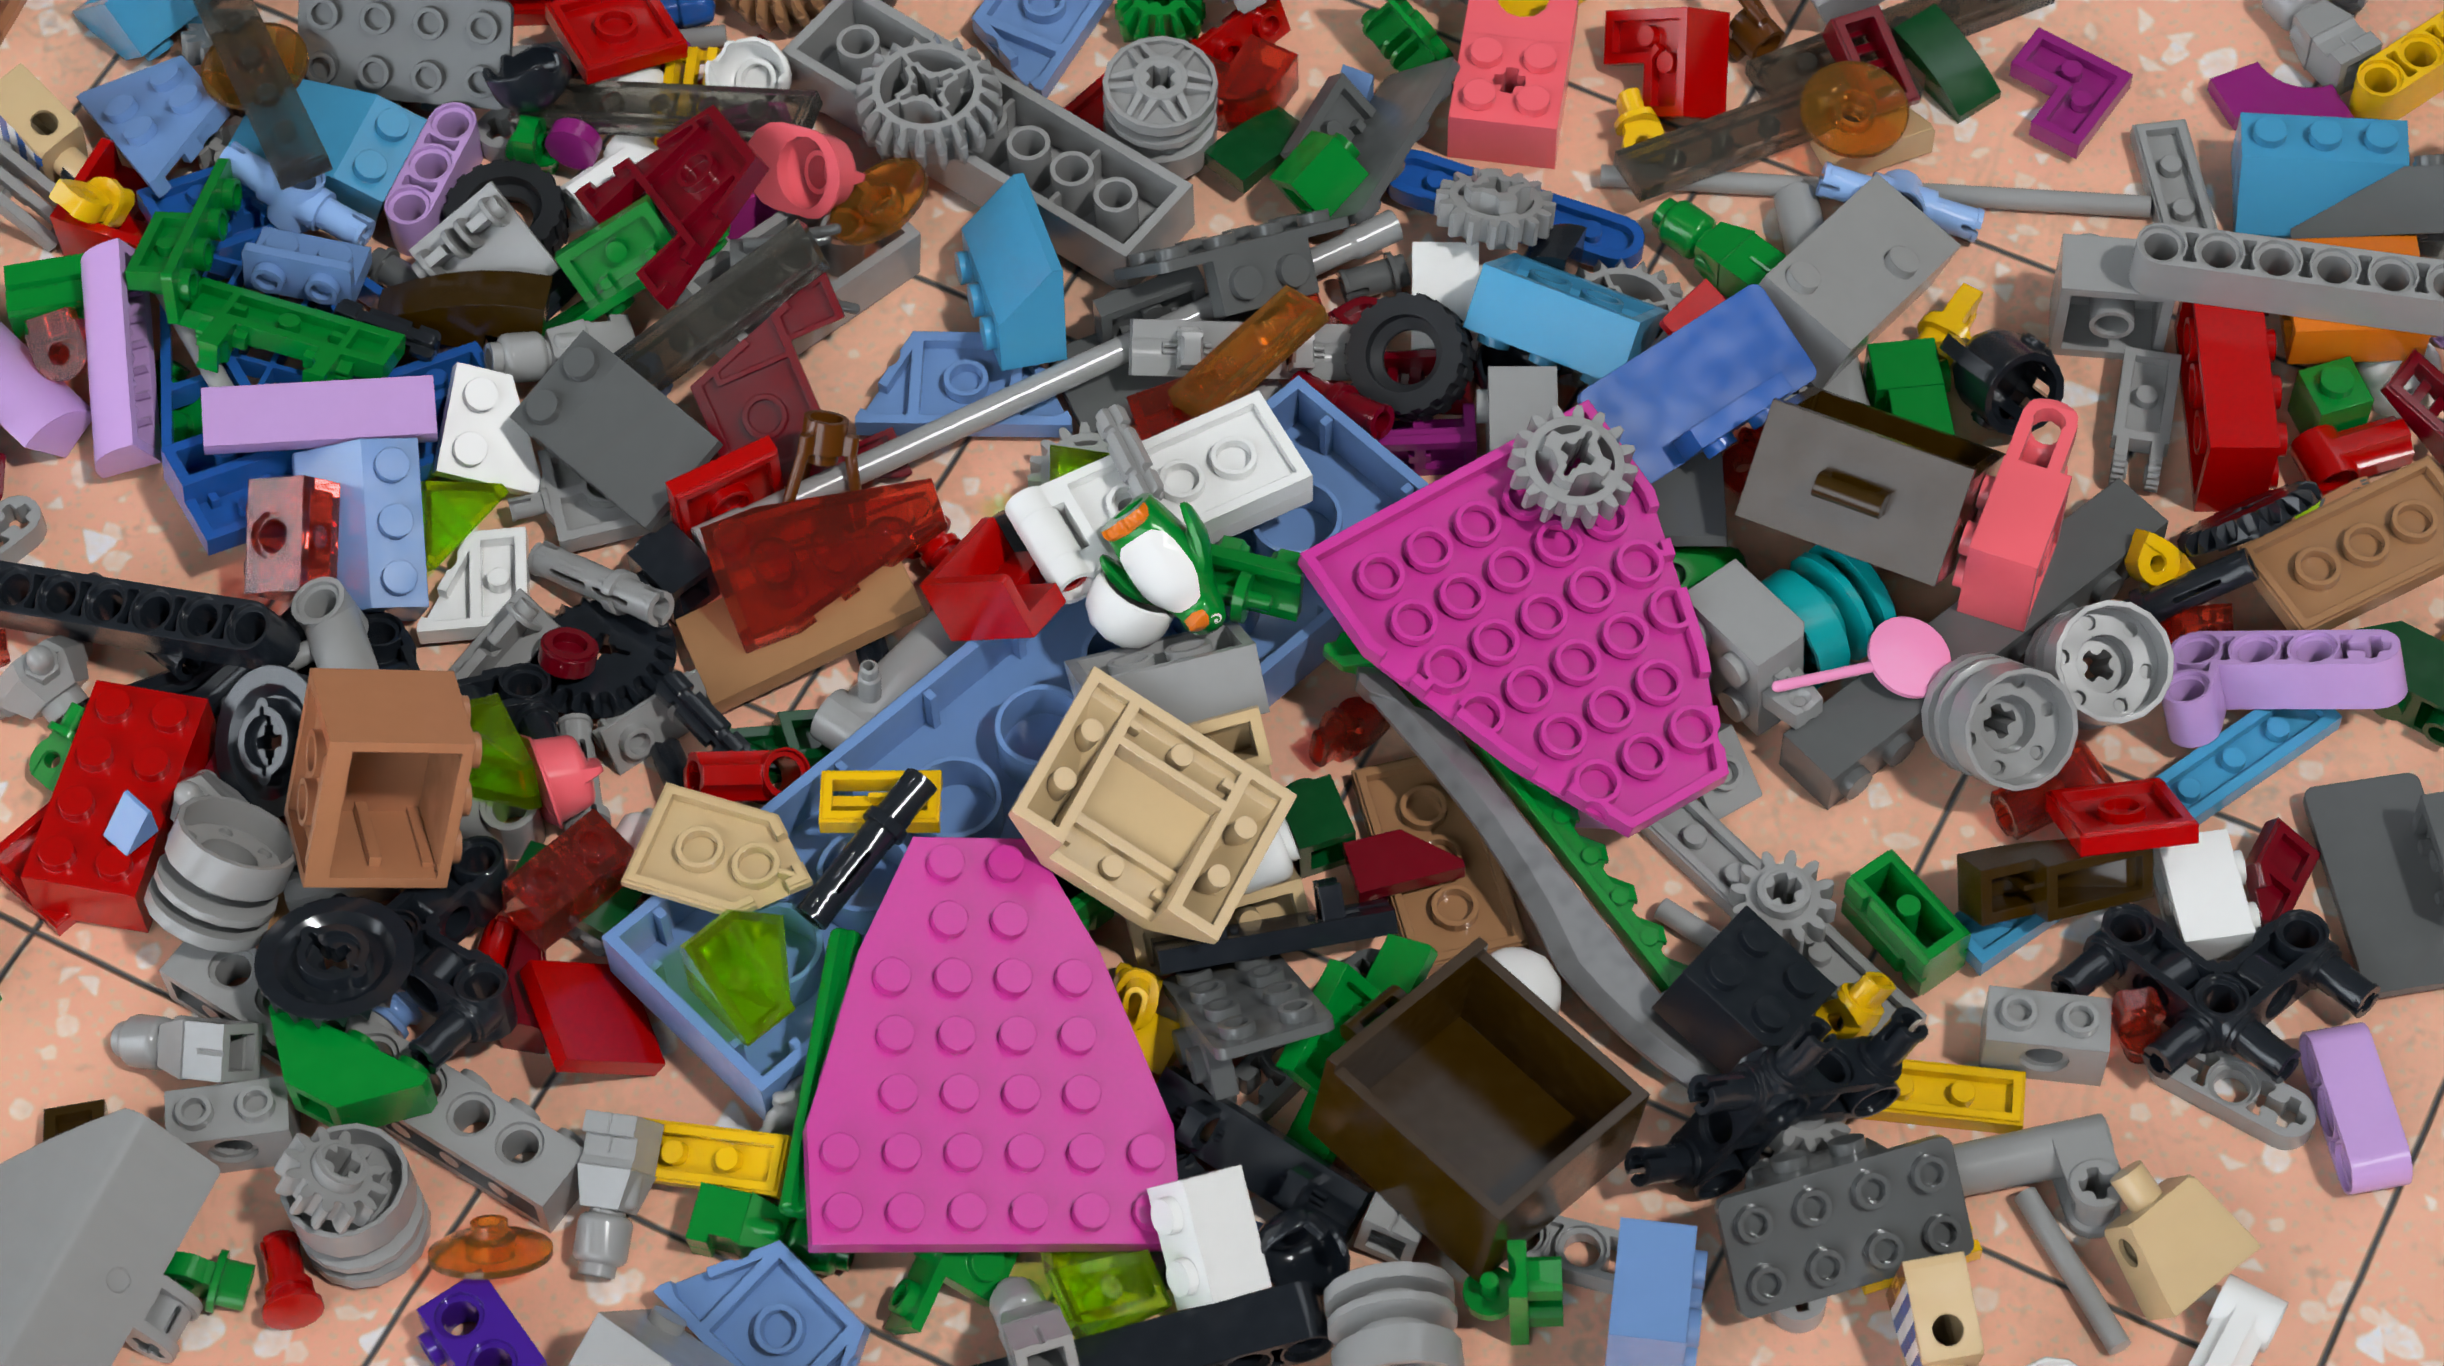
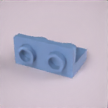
M263 226L256 244L245 243L241 252L245 288L334 306L340 303L342 299L356 302L372 264L371 247Z

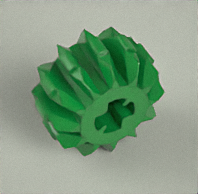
M1117 0L1115 4V19L1118 21L1120 34L1123 36L1124 42H1134L1140 38L1167 36L1185 41L1198 39L1201 33V25L1204 24L1203 19L1206 18V4L1203 0Z

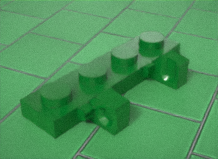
M203 276L199 282L198 295L195 302H189L180 323L177 324L195 329L196 345L199 346V358L196 362V367L218 373L220 363L229 362L233 347L245 351L248 345L255 349L268 350L303 361V368L307 369L303 370L302 382L353 379V376L360 379L386 378L405 353V334Z

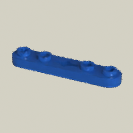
M1411 149L1404 159L1406 166L1403 172L1394 181L1390 182L1386 193L1392 200L1401 205L1434 215L1436 191L1440 189L1441 181L1443 179L1453 180L1455 172L1472 176L1474 167L1431 153ZM1553 193L1552 202L1556 203L1553 225L1567 223L1587 227L1581 263L1594 267L1598 260H1600L1607 268H1615V265L1622 257L1626 268L1637 266L1643 256L1645 236L1643 229L1636 221L1629 217Z

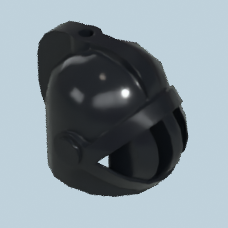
M1992 328L1974 335L1969 340L1968 338H1961L1948 332L1939 346L1943 352L1955 360L1952 368L1955 389L1961 401L1972 410L1970 414L1972 420L1988 430L1993 429L1999 433L2013 436L2021 413L2025 408L2021 405L2025 397L2031 401L2038 398H2047L2062 402L2064 397V378L2052 350L2046 347L2043 341L2030 333L2020 334ZM2037 378L2049 386L2048 395L2034 386ZM2048 421L2035 424L2031 432L2045 426Z

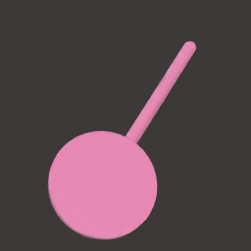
M1893 617L1882 622L1871 634L1867 645V662L1777 680L1772 683V690L1778 693L1873 672L1878 681L1891 692L1906 698L1920 699L1925 698L1928 686L1942 667L1952 662L1951 655L1942 636L1927 623L1912 617Z

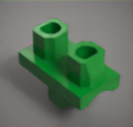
M1226 535L1220 539L1217 545L1211 544L1212 563L1218 590L1224 604L1231 606V621L1243 624L1247 619L1249 611L1297 621L1301 613L1305 574L1297 564L1300 556L1299 552L1281 548L1273 552L1271 557L1250 553L1251 547L1246 544L1245 540Z
M1526 1239L1507 1240L1508 1272L1497 1267L1493 1272L1483 1273L1480 1277V1283H1477L1472 1277L1468 1276L1463 1285V1300L1465 1307L1471 1315L1480 1320H1499L1509 1314L1511 1345H1530L1529 1327H1564L1562 1256L1527 1257Z

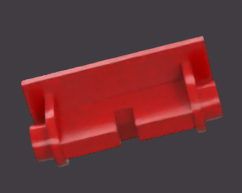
M1266 0V3L1245 14L1235 9L1221 20L1222 25L1220 27L1213 26L1198 39H1191L1189 43L1203 50L1214 64L1218 86H1220L1291 31L1281 0Z

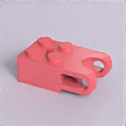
M1468 0L1458 57L1460 70L1455 76L1448 115L1447 157L1555 169L1577 27L1579 0H1549L1545 10L1535 16L1518 17L1507 13L1499 5L1498 0Z
M2038 398L2030 401L2021 413L1997 476L1985 475L1975 506L1978 508V512L1974 521H1967L1958 548V554H1961L1952 580V586L1961 588L1957 606L1958 612L2021 632L2025 631L2059 540L2072 476L2067 475V463L2075 442L2078 415L2067 404L2047 398ZM2042 421H2052L2059 426L2061 433L2056 443L2051 445L2042 444L2035 440L2031 432L2032 427Z

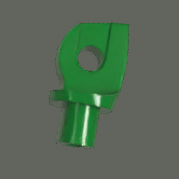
M521 114L516 131L513 132V135L507 141L505 154L509 161L515 159L527 164L534 163L541 166V170L545 173L554 174L559 168V162L547 152L545 147V139L548 134L545 118Z
M73 702L59 724L50 721L47 728L52 733L35 747L30 758L31 774L52 792L85 711V708ZM60 757L59 764L52 768L54 759Z
M225 1249L221 1250L217 1262L207 1260L192 1253L176 1251L164 1274L197 1298H201L205 1312L214 1313L216 1305L243 1312L256 1265L230 1259V1251Z

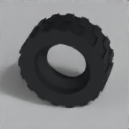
M512 159V161L492 160V163L483 166L482 164L477 165L468 174L461 175L456 180L457 184L454 188L450 187L446 195L447 203L443 206L445 219L492 181L509 203L526 204L533 212V222L529 228L553 258L556 251L561 249L563 244H567L569 222L561 188L559 185L556 186L555 178L549 172L545 173L542 171L539 165L534 163L527 164Z
M1408 292L1396 293V296L1390 298L1384 296L1376 300L1377 304L1371 308L1367 307L1360 314L1362 317L1356 324L1353 323L1349 331L1351 334L1349 342L1345 343L1344 354L1347 355V364L1344 365L1346 375L1350 376L1353 382L1351 385L1356 387L1360 395L1392 406L1395 417L1403 422H1414L1417 419L1428 421L1434 419L1433 416L1439 413L1445 414L1452 409L1451 405L1457 399H1462L1466 393L1465 388L1469 381L1472 382L1474 375L1472 367L1473 361H1476V350L1472 348L1471 341H1473L1470 331L1462 325L1464 321L1439 301L1420 293L1410 295ZM1409 330L1421 331L1427 334L1434 343L1436 349L1435 365L1431 373L1418 383L1410 385L1397 383L1388 375L1385 369V350L1389 342L1396 335Z

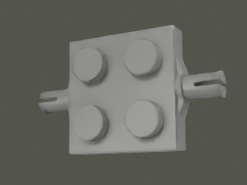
M545 449L537 451L543 473L540 483L541 492L507 498L513 522L546 513L548 520L556 528L560 547L569 552L657 532L672 521L670 511L668 510L649 532Z

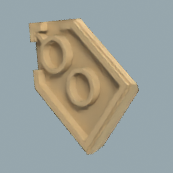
M666 782L624 873L621 885L736 919L813 886V881L804 863L801 862L789 839L788 832L778 814Z

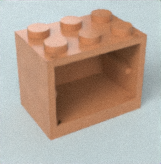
M310 668L284 809L303 887L447 888L452 864H459L462 857V834L459 828L461 817H468L472 808V787L469 781L471 768H479L482 759L481 735L479 732H473L470 725V699L467 695H461L454 671Z

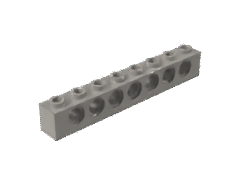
M183 942L159 970L170 998L202 1018L221 1017V1019L263 1023L261 1055L281 1067L268 1009L271 1003L268 999L262 998L255 977L254 962L257 948L254 947L251 950L236 953L209 951ZM238 978H248L238 986H228ZM373 1011L369 1020L356 1015L347 1020L345 1027L336 1020H327L329 1025L344 1033H347L349 1029H354L365 1034L377 1044L380 1051L396 1059L400 1055L411 1057V1050L408 1046L410 1042L396 1034L394 1027L386 1019ZM444 1063L438 1072L430 1074V1081L434 1092L439 1094L436 1097L438 1104L432 1113L379 1127L549 1233L553 1232L579 1199L577 1162L580 1161L583 1153L584 1141L566 1128H560L558 1131H555L540 1122L538 1114L523 1101L512 1098L508 1102L494 1094L490 1085L472 1070L463 1069L461 1072H458ZM473 1123H488L478 1132H463ZM520 1153H536V1155L527 1162H511L514 1159V1157H516Z

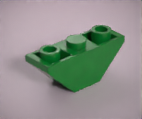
M272 1005L268 1006L283 1079L296 1110L329 1127L353 1123L380 1127L432 1113L437 1106L438 1100L430 1081V1073L413 1058L400 1055L396 1059L380 1051L377 1044L365 1034L354 1029H349L347 1033H344L329 1025L328 1021L319 1029L309 1019H304L295 1024L288 1013L276 1014Z

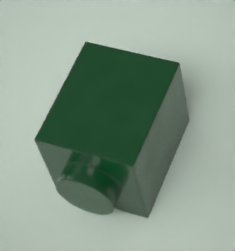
M1331 774L1316 779L1302 778L1287 785V789L1297 794L1285 818L1301 859L1293 863L1301 879L1345 865L1343 843L1356 840V831Z

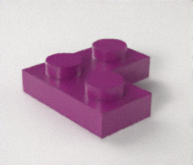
M2038 27L2011 62L2009 76L2050 96L2031 121L2029 136L2077 159L2130 89L2133 74Z

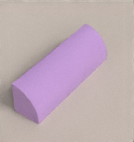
M119 238L91 247L83 254L80 262L94 463L96 473L102 478L162 462L150 291L128 290L125 270L136 249Z
M0 321V424L24 448L66 458L92 421L91 407Z
M433 375L201 388L205 455L315 449L367 438H418V443L438 442Z

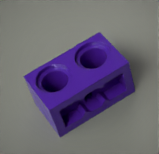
M481 1269L416 1309L425 1331L417 1336V1340L433 1366H441L444 1363L447 1366H548L547 1361ZM461 1323H477V1326L468 1334H451L452 1330Z

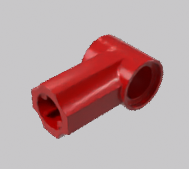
M2394 415L2339 432L2332 425L2315 426L2296 437L2289 447V453L2303 479L2316 482L2323 496L2360 477H2369L2412 463L2415 454L2411 441V432L2403 418L2397 419Z
M790 747L774 750L688 753L686 767L683 769L684 787L737 803L755 802L766 805L810 769V764L804 754ZM772 763L777 765L781 771L782 782L779 789L775 788L770 782L769 767Z

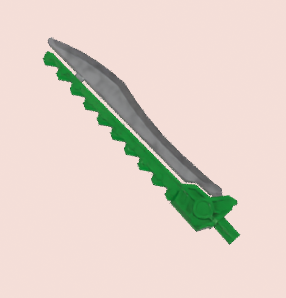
M1345 631L1339 634L1336 641L1324 644L1323 657L1340 671L1356 674L1355 691L1366 703L1375 706L1440 782L1478 831L1524 905L1557 972L1583 1002L1622 1040L1651 1064L1687 1089L1691 1079L1696 1075L1722 1074L1714 1064L1652 1009L1654 1004L1688 965L1665 957L1661 951L1663 945L1667 944L1662 925L1640 918L1633 912L1632 908L1638 902L1634 885L1606 874L1603 867L1609 862L1605 844L1583 837L1574 829L1576 823L1580 822L1578 809L1560 798L1550 795L1548 791L1511 771L1458 730L1661 991V994L1451 724L1365 659Z

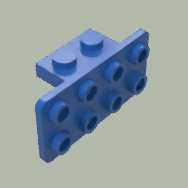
M1750 284L1579 393L1577 404L1579 405L1589 400L1598 413L1602 412L1605 414L1604 421L1610 429L1621 426L1624 429L1619 442L1622 445H1634L1635 453L1632 459L1650 484H1653L1701 452H1704L1708 460L1720 454L1738 441L1732 432L1749 422L1754 431L1765 425L1773 399L1775 397L1781 400L1786 399L1813 381L1817 371L1765 290L1758 284Z

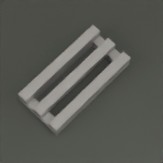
M0 140V164L56 207L57 204L49 198L56 184ZM0 166V184L10 191V194L24 206H29L52 225L49 216L54 208ZM0 192V214L48 252L54 249L59 243L54 228L51 231Z

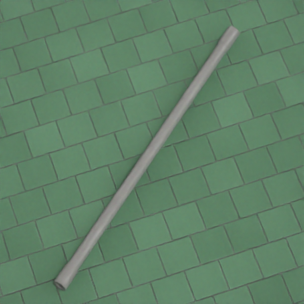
M1386 210L1375 215L1373 218L1347 228L1341 235L1310 248L1316 276L1350 260L1362 259L1403 239V232L1395 214L1391 210ZM1207 295L1157 319L1220 321L1226 317L1214 318L1210 296ZM1130 331L857 455L861 485L1128 363ZM845 461L801 481L790 517L849 491ZM785 489L745 507L734 508L692 527L691 534L695 544L710 558L749 540L755 533L783 521L779 518V511Z

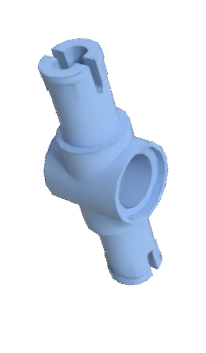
M233 141L221 153L219 158H230L233 178H238L241 184L256 192L258 200L268 205L267 217L278 229L297 233L321 229L342 242L365 246L371 239L376 226L375 220L337 201L336 194L324 187L326 182L325 174L314 163L301 159L271 163L251 152L237 141Z
M1826 161L1822 169L1824 176L1820 175L1815 195L1845 203L1878 172H1874L1872 176L1832 165L1831 162ZM1895 169L1885 174L1878 173L1903 196L1911 198L1913 200L1912 203L1946 233L1966 239L1971 243L1975 242L1978 236L1976 229H1981L1985 210L1983 208H1975L1939 197L1938 190L1923 186L1918 176L1909 170Z

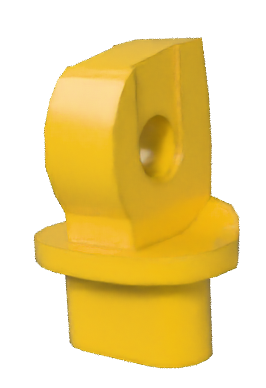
M1633 87L1623 90L1618 94L1616 100L1620 116L1614 122V129L1618 136L1623 137L1621 154L1624 162L1628 166L1669 168L1671 163L1669 146L1658 116L1651 107L1644 106L1639 88ZM1645 143L1649 149L1646 151L1639 150L1636 144Z
M101 176L92 178L88 183L71 179H59L49 195L52 201L62 206L74 218L86 223H100L112 228H118L123 224L135 203V195L132 190L122 188L116 179Z
M1963 283L1943 311H1930L1917 324L1918 337L1916 339L1934 338L1939 359H1947L1949 367L1955 360L1943 352L1939 346L1948 332L1961 338L1971 339L1969 329L1977 316L1976 312L1979 302L1982 300L1983 292Z
M2135 529L2125 558V567L2129 575L2136 581L2147 583L2151 589L2195 569L2189 558L2172 543L2152 532Z
M1120 962L1115 971L1113 984L1133 1031L1144 1028L1154 1017L1158 1007L1162 979L1154 972L1151 973L1148 970L1132 967L1130 964Z
M1867 971L1855 984L1843 983L1837 989L1838 998L1823 1003L1816 1011L1815 1016L1825 1019L1830 1024L1832 1029L1828 1034L1835 1033L1837 1040L1868 1036L1880 1022L1884 1014L1882 1004L1896 990V986L1883 973ZM1840 1016L1843 1019V1027L1841 1028V1030H1839L1837 1026V1022Z

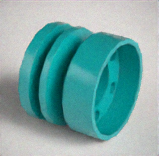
M1815 545L1809 552H1805L1793 560L1790 570L1781 568L1761 581L1763 585L1805 622V675L1850 665V659L1860 661L1867 656V645L1873 631L1885 620L1897 617L1894 604L1884 583L1869 563L1819 545ZM1828 682L1816 684L1813 686L1816 689H1819Z

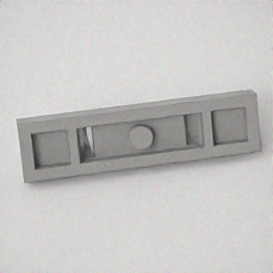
M1130 319L1129 375L1291 379L1296 372L1307 371L1323 380L1352 381L1351 377L1346 375L1344 365L1347 364V355L1344 354L1345 343L1349 342L1351 336L1349 331L1352 325ZM1287 337L1292 340L1294 348L1292 361L1288 365Z

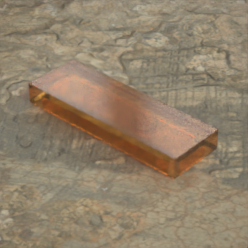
M1285 285L1167 391L1172 404L1196 418L1246 396L1329 321L1325 307Z

